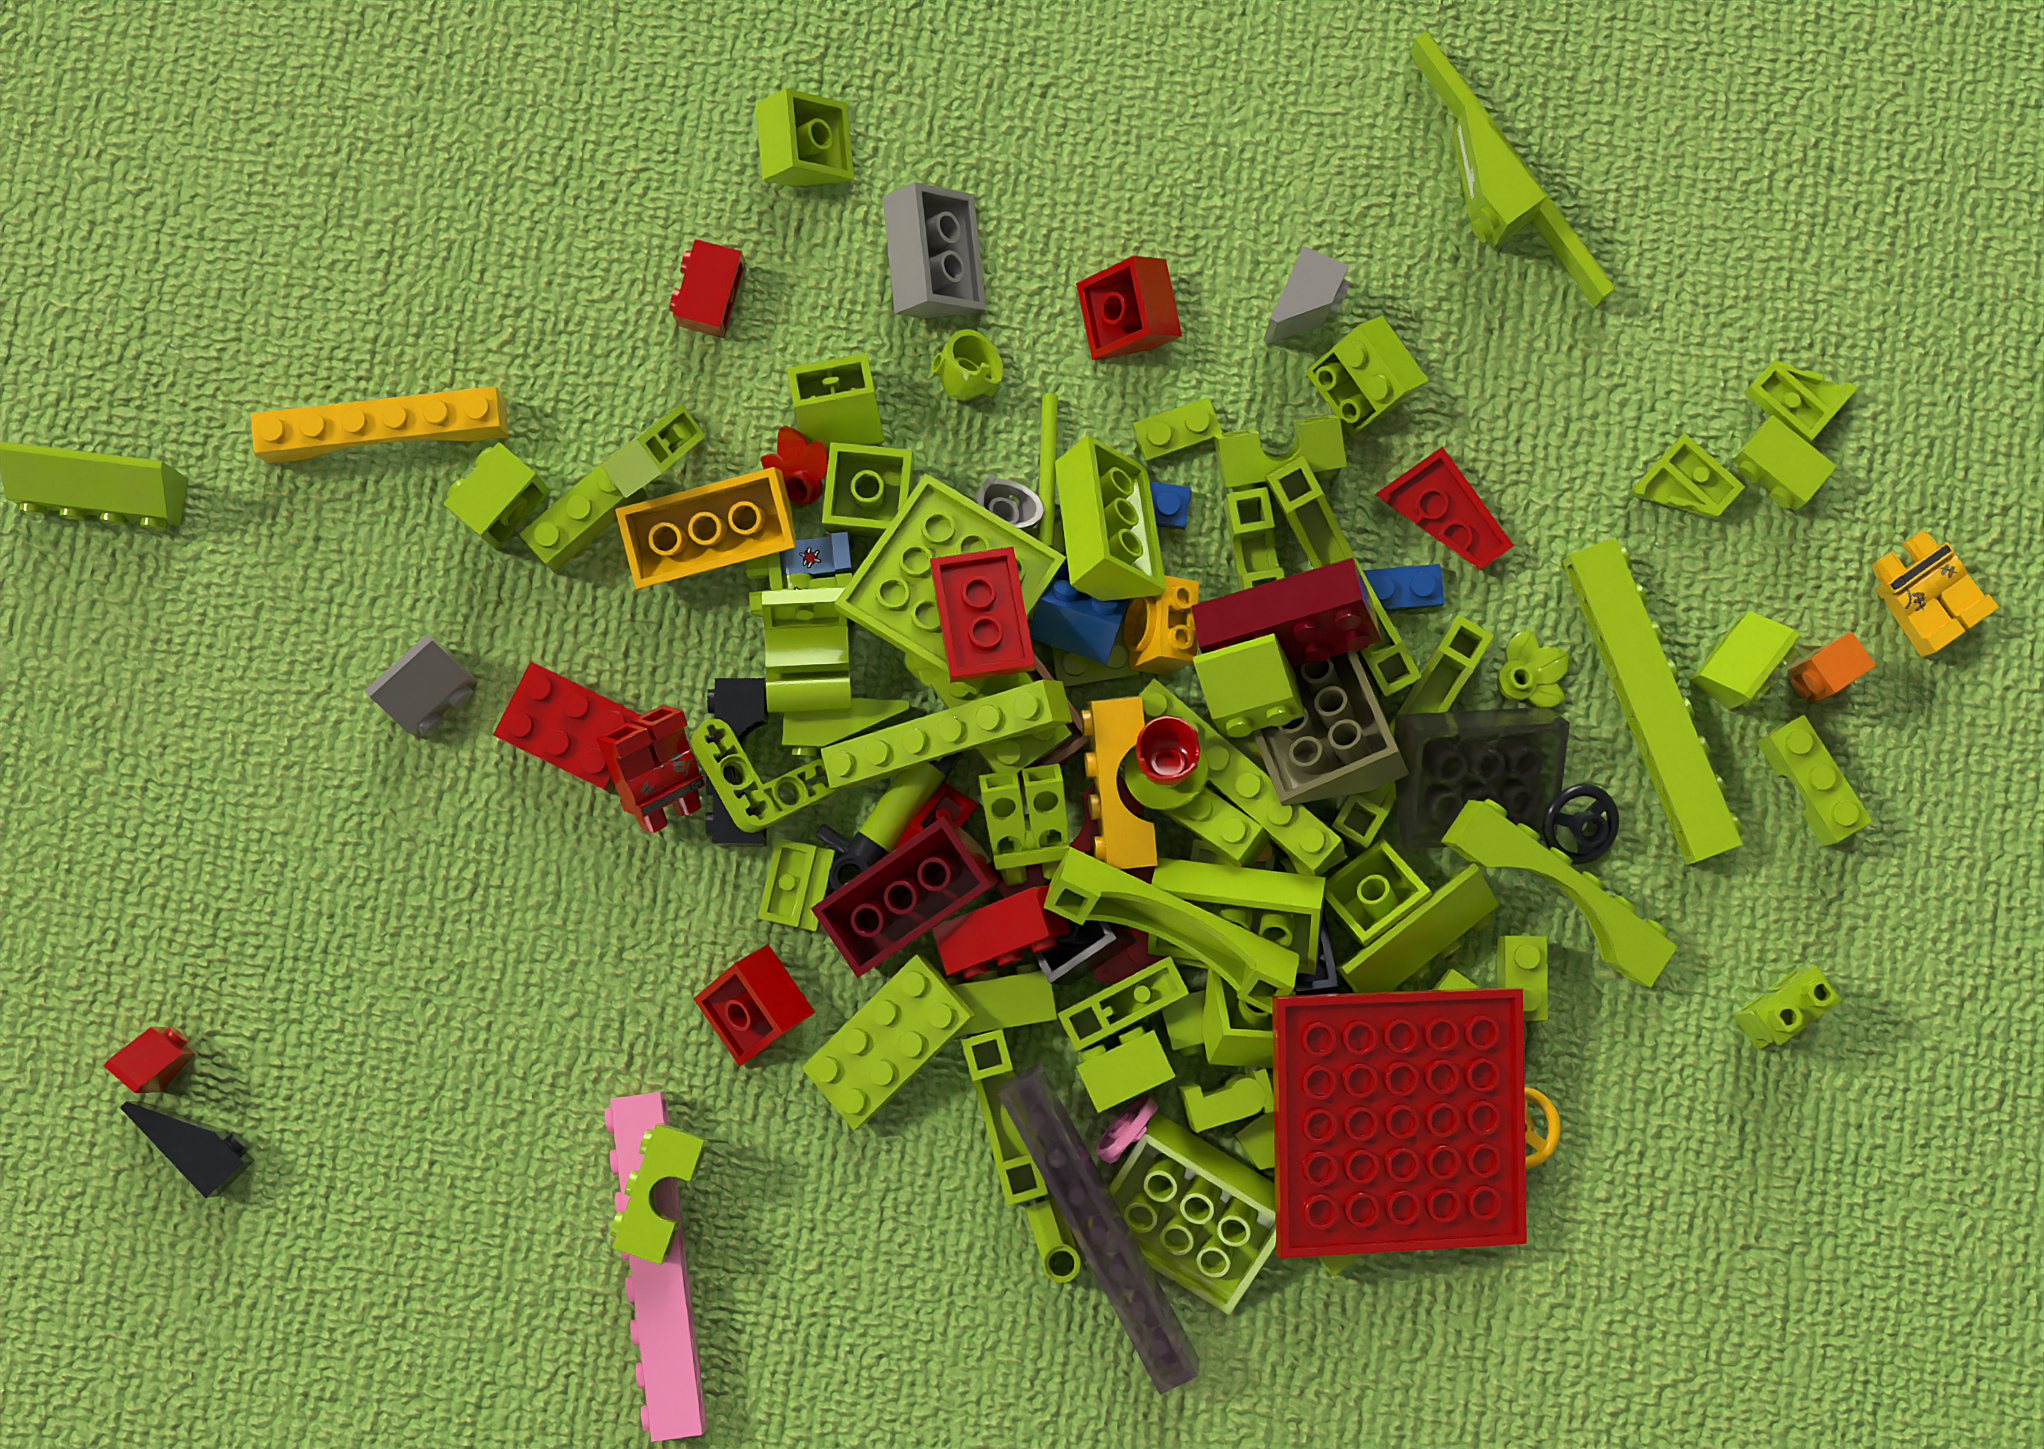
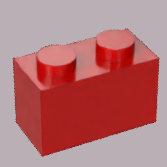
M698 239L694 240L692 250H686L682 258L680 272L684 274L681 287L680 289L675 288L673 290L669 304V311L673 312L677 326L721 338L725 337L746 265L742 251Z

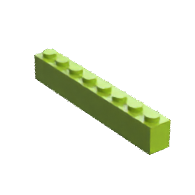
M1616 537L1569 554L1562 561V564L1686 865L1743 845L1740 836L1743 835L1741 823L1734 812L1730 813L1724 800V797L1727 796L1725 784L1718 774H1714L1708 761L1711 758L1708 743L1702 735H1697L1692 723L1695 720L1693 707L1688 698H1682L1676 684V682H1679L1677 668L1671 659L1666 660L1660 645L1663 644L1662 632L1655 621L1651 622L1645 609V606L1648 604L1643 587L1639 583L1635 584L1629 570L1632 568V561L1624 545L1619 546Z

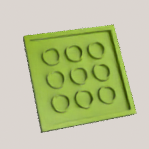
M925 473L835 601L834 609L950 679L930 569V558L1013 546L1028 620L1037 607L1040 597L1051 586L1065 565L1067 557ZM989 677L955 683L977 696Z

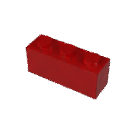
M1050 885L1032 887L932 927L946 975L963 973L965 979L973 978L989 972L987 964L997 961L999 966H1004L1023 959L1021 951L1032 948L1033 953H1037L1057 946L1055 938L1071 932L1065 917L1044 908Z

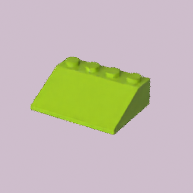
M1155 1112L1145 1125L1147 1131L1138 1141L1134 1142L1085 1227L1230 1315L1276 1246L1275 1184L1173 1121Z

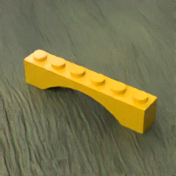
M496 386L251 413L254 454L267 464L307 460L336 450L378 443L421 440L470 442L509 437L506 399Z

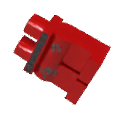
M661 705L633 719V724L627 722L596 738L616 790L621 797L620 802L623 810L635 815L642 830L649 833H655L667 826L668 821L663 807L671 803L675 814L680 816L690 815L701 809L698 789L706 786L702 774L698 773V764L690 750L684 727L688 726L684 711L667 705Z

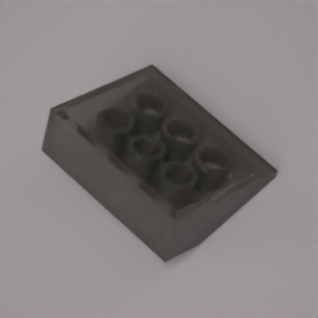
M1547 707L1397 714L1395 718L1394 739L1409 771V775L1395 780L1402 848L1411 850L1448 847L1441 840L1468 800L1485 802L1486 799H1490L1502 806L1508 812L1505 818L1517 826L1519 823L1528 826L1540 835L1538 841H1544L1542 822L1545 811L1552 799L1562 791L1570 722ZM1555 824V834H1556V835H1557V827H1558L1557 824Z

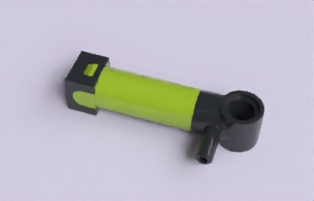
M962 751L899 772L851 841L827 824H822L815 833L816 838L841 854L829 870V881L835 891L842 887L840 874L844 868L856 866L861 869V872H864L896 849L910 822L933 796L943 780L948 778L962 758Z

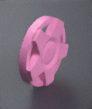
M1143 1094L1132 1101L1105 1130L1096 1145L1095 1154L1102 1161H1107L1109 1164L1115 1162L1130 1143L1138 1141L1147 1131L1145 1124L1159 1108L1156 1101L1148 1094Z

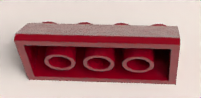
M944 815L810 909L856 977L859 978L996 885L1003 878L995 869V866L980 844L947 815Z

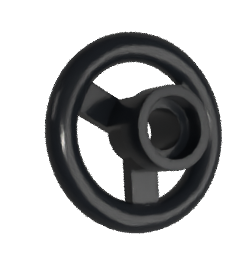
M1591 784L1570 786L1558 793L1545 811L1542 822L1544 842L1549 850L1551 847H1554L1573 860L1571 863L1573 865L1593 862L1603 856L1614 843L1619 829V812L1612 797L1602 788ZM1588 796L1596 799L1584 812H1576L1573 815L1560 812L1561 808L1574 798ZM1603 812H1606L1607 821L1600 816ZM1587 822L1586 828L1582 831L1583 825ZM1555 824L1569 828V831L1576 839L1578 853L1568 851L1559 844L1555 834Z

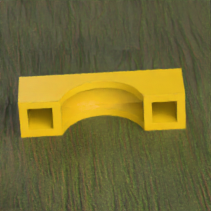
M1131 696L1086 701L1087 710L1081 711L1080 719L1083 736L1089 735L1091 752L1085 753L1084 760L1087 778L1093 777L1095 794H1090L1088 797L1090 817L1092 820L1097 819L1099 836H1093L1092 839L1094 858L1119 870L1157 866L1154 823L1136 817L1124 806L1119 797L1116 784L1117 771L1121 760L1136 745L1139 732L1145 727L1142 697Z

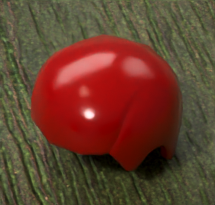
M1165 715L1150 720L1137 737L1136 757L1141 773L1148 780L1159 785L1173 786L1188 780L1199 766L1198 762L1200 759L1198 733L1195 728L1179 717Z

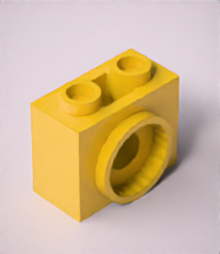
M1164 575L1166 591L1163 594L1131 598L1123 619V640L1129 650V670L1166 675L1194 663L1193 657L1197 656V635L1191 606L1198 604L1199 581Z

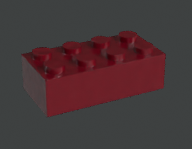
M1353 557L1191 606L1198 645L1202 654L1274 633L1291 667H1296L1309 662H1322L1330 656L1347 651H1360L1371 644L1382 642L1372 598Z

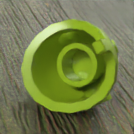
M963 329L956 331L947 341L943 351L935 356L931 371L939 375L947 396L959 402L978 397L982 394L991 397L1002 380L1003 366L996 347L986 336L975 330Z

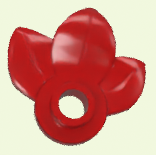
M788 426L781 427L777 437V454H766L760 458L763 469L775 467L782 471L788 498L796 504H811L820 498L823 491L821 480L827 475L828 452L820 440L808 444L807 439L798 430Z

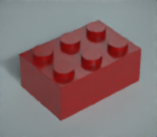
M530 661L493 736L612 794L615 785L596 738L627 722L633 724L632 720L641 716V714Z

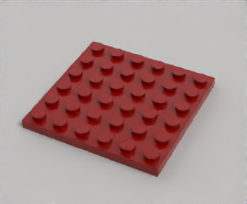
M1501 987L1272 996L1276 1255L1278 1257L1295 1258L1527 1244L1523 988Z

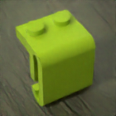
M821 587L818 589L762 591L768 713L852 709L848 622L845 615L834 609L835 601L845 588Z

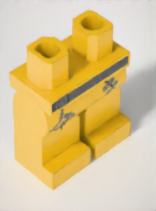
M1924 529L1902 543V546L1914 561L1910 565L1904 567L1894 551L1889 552L1870 565L1881 583L1874 590L1881 599L1884 598L1890 612L1921 657L1937 652L1964 633L1966 629L1971 628L1999 608L1990 594L1984 595L1968 575L1963 563L1953 554L1954 550L1949 543L1946 542L1938 545Z

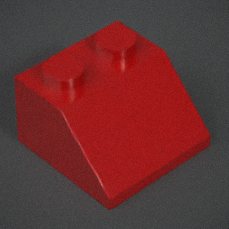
M1131 256L1076 283L1092 360H1102L1153 350L1182 337L1166 259Z
M769 944L734 963L693 998L739 1067L786 1036L815 1013L805 995L800 991Z

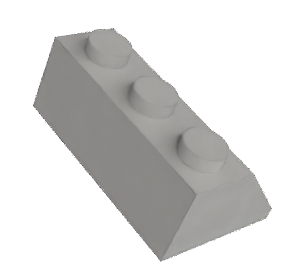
M914 182L883 196L894 313L926 319L986 311L974 194Z

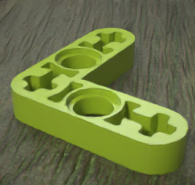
M712 718L705 720L691 737L692 748L734 823L745 832L754 833L761 831L825 800L836 790L830 789L823 759L814 760L770 782L762 784L733 731L727 723L720 719ZM707 735L710 737L717 736L720 742L717 745L714 742L708 744L705 741V737ZM726 752L729 754L719 763L715 760L719 755L722 757ZM732 766L738 769L742 775V783L740 785H732L727 782L723 775L724 767ZM815 775L826 778L827 782L825 784L818 783L807 790L805 784ZM786 786L792 789L796 796V803L794 805L784 804L778 797V787ZM748 788L750 793L747 796L744 794L740 799L736 797ZM748 807L751 809L757 807L761 814L749 816L746 813V809Z

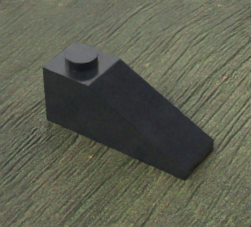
M126 1101L120 1107L205 1198L219 1196L255 1161L247 1153L250 1149L248 1143L234 1131L229 1134L226 1130L142 1101Z

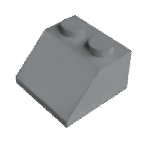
M1303 246L1271 315L1263 341L1269 344L1323 325L1328 313L1336 316L1351 283L1344 279L1349 266Z
M426 634L364 691L407 733L418 737L421 733L427 735L436 729L443 720L440 716L452 705L458 707L472 695L473 690L471 688L477 683V680L444 645Z

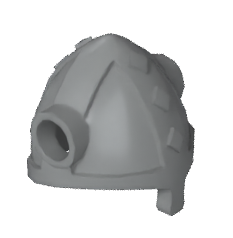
M992 474L988 476L975 495V503L1027 534L1038 523L1044 512L1042 501L1034 492L1016 482L996 479ZM1010 495L1017 497L1019 504L1013 502L1010 499Z

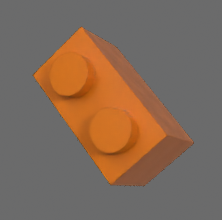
M1850 631L1825 644L1787 671L1792 677L1790 683L1794 691L1802 699H1808L1813 704L1837 693L1872 669L1876 664L1853 632Z

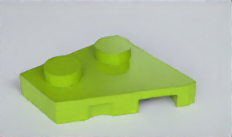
M1773 360L1744 393L1770 416L1773 414L1805 441L1810 443L1858 387L1849 382H1845L1843 385L1823 380V374L1810 370L1801 371L1791 364Z
M1683 433L1629 493L1634 497L1716 519L1746 486L1686 433Z

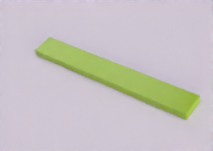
M1425 31L1417 36L1413 41L1409 54L1457 120L1464 105L1470 101L1480 111L1547 196L1533 218V224L1594 308L1605 302L1615 290L1613 283L1431 34Z

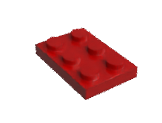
M1014 547L930 558V569L950 683L1035 670L1034 655Z

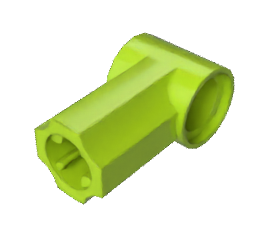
M1060 1196L1025 1207L1043 1263V1270L1047 1277L1058 1283L1071 1281L1079 1273L1081 1258L1077 1251ZM1057 1251H1066L1074 1259V1268L1067 1275H1058L1050 1267L1051 1256Z

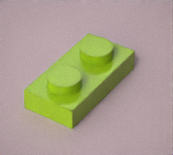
M1209 397L1134 422L1132 425L1146 464L1214 440L1213 435L1222 433Z

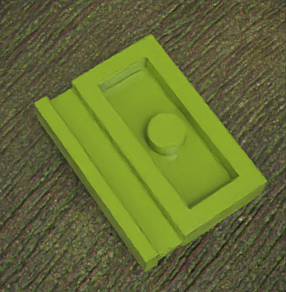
M776 837L757 919L817 932L819 920L810 908L825 899L829 883V870L833 864L836 851Z

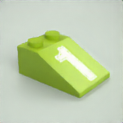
M1472 101L1464 105L1452 132L1468 217L1471 221V229L1481 242L1485 243L1487 241L1494 250L1532 222L1547 196Z

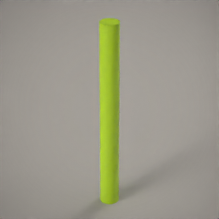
M1045 393L1042 395L1039 471V499L1042 501L1044 512L1038 521L1037 540L1054 549L1058 395Z

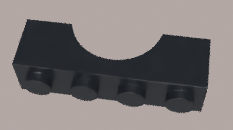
M715 678V689H708V714H714L715 719H720L727 723L740 745L751 732L768 724L767 681L765 678ZM707 735L708 744L714 742L717 745L720 742L717 736L710 737ZM726 752L722 757L719 755L715 760L719 763L729 754ZM724 767L723 775L727 782L732 785H740L736 777L735 767ZM706 774L707 796H713V812H706V837H712V844L717 847H767V828L754 833L741 830L734 823ZM743 791L741 794H739V795L736 796V797H737L738 799H740L744 794H745V796H747L748 794H746V793ZM748 807L746 809V813L749 816L761 814L757 807L752 809Z

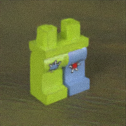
M847 531L832 533L831 536L795 540L796 548L745 561L748 579L769 577L771 590L767 591L779 589H818L821 587L845 588L853 577ZM762 591L749 592L751 615L753 617H763Z

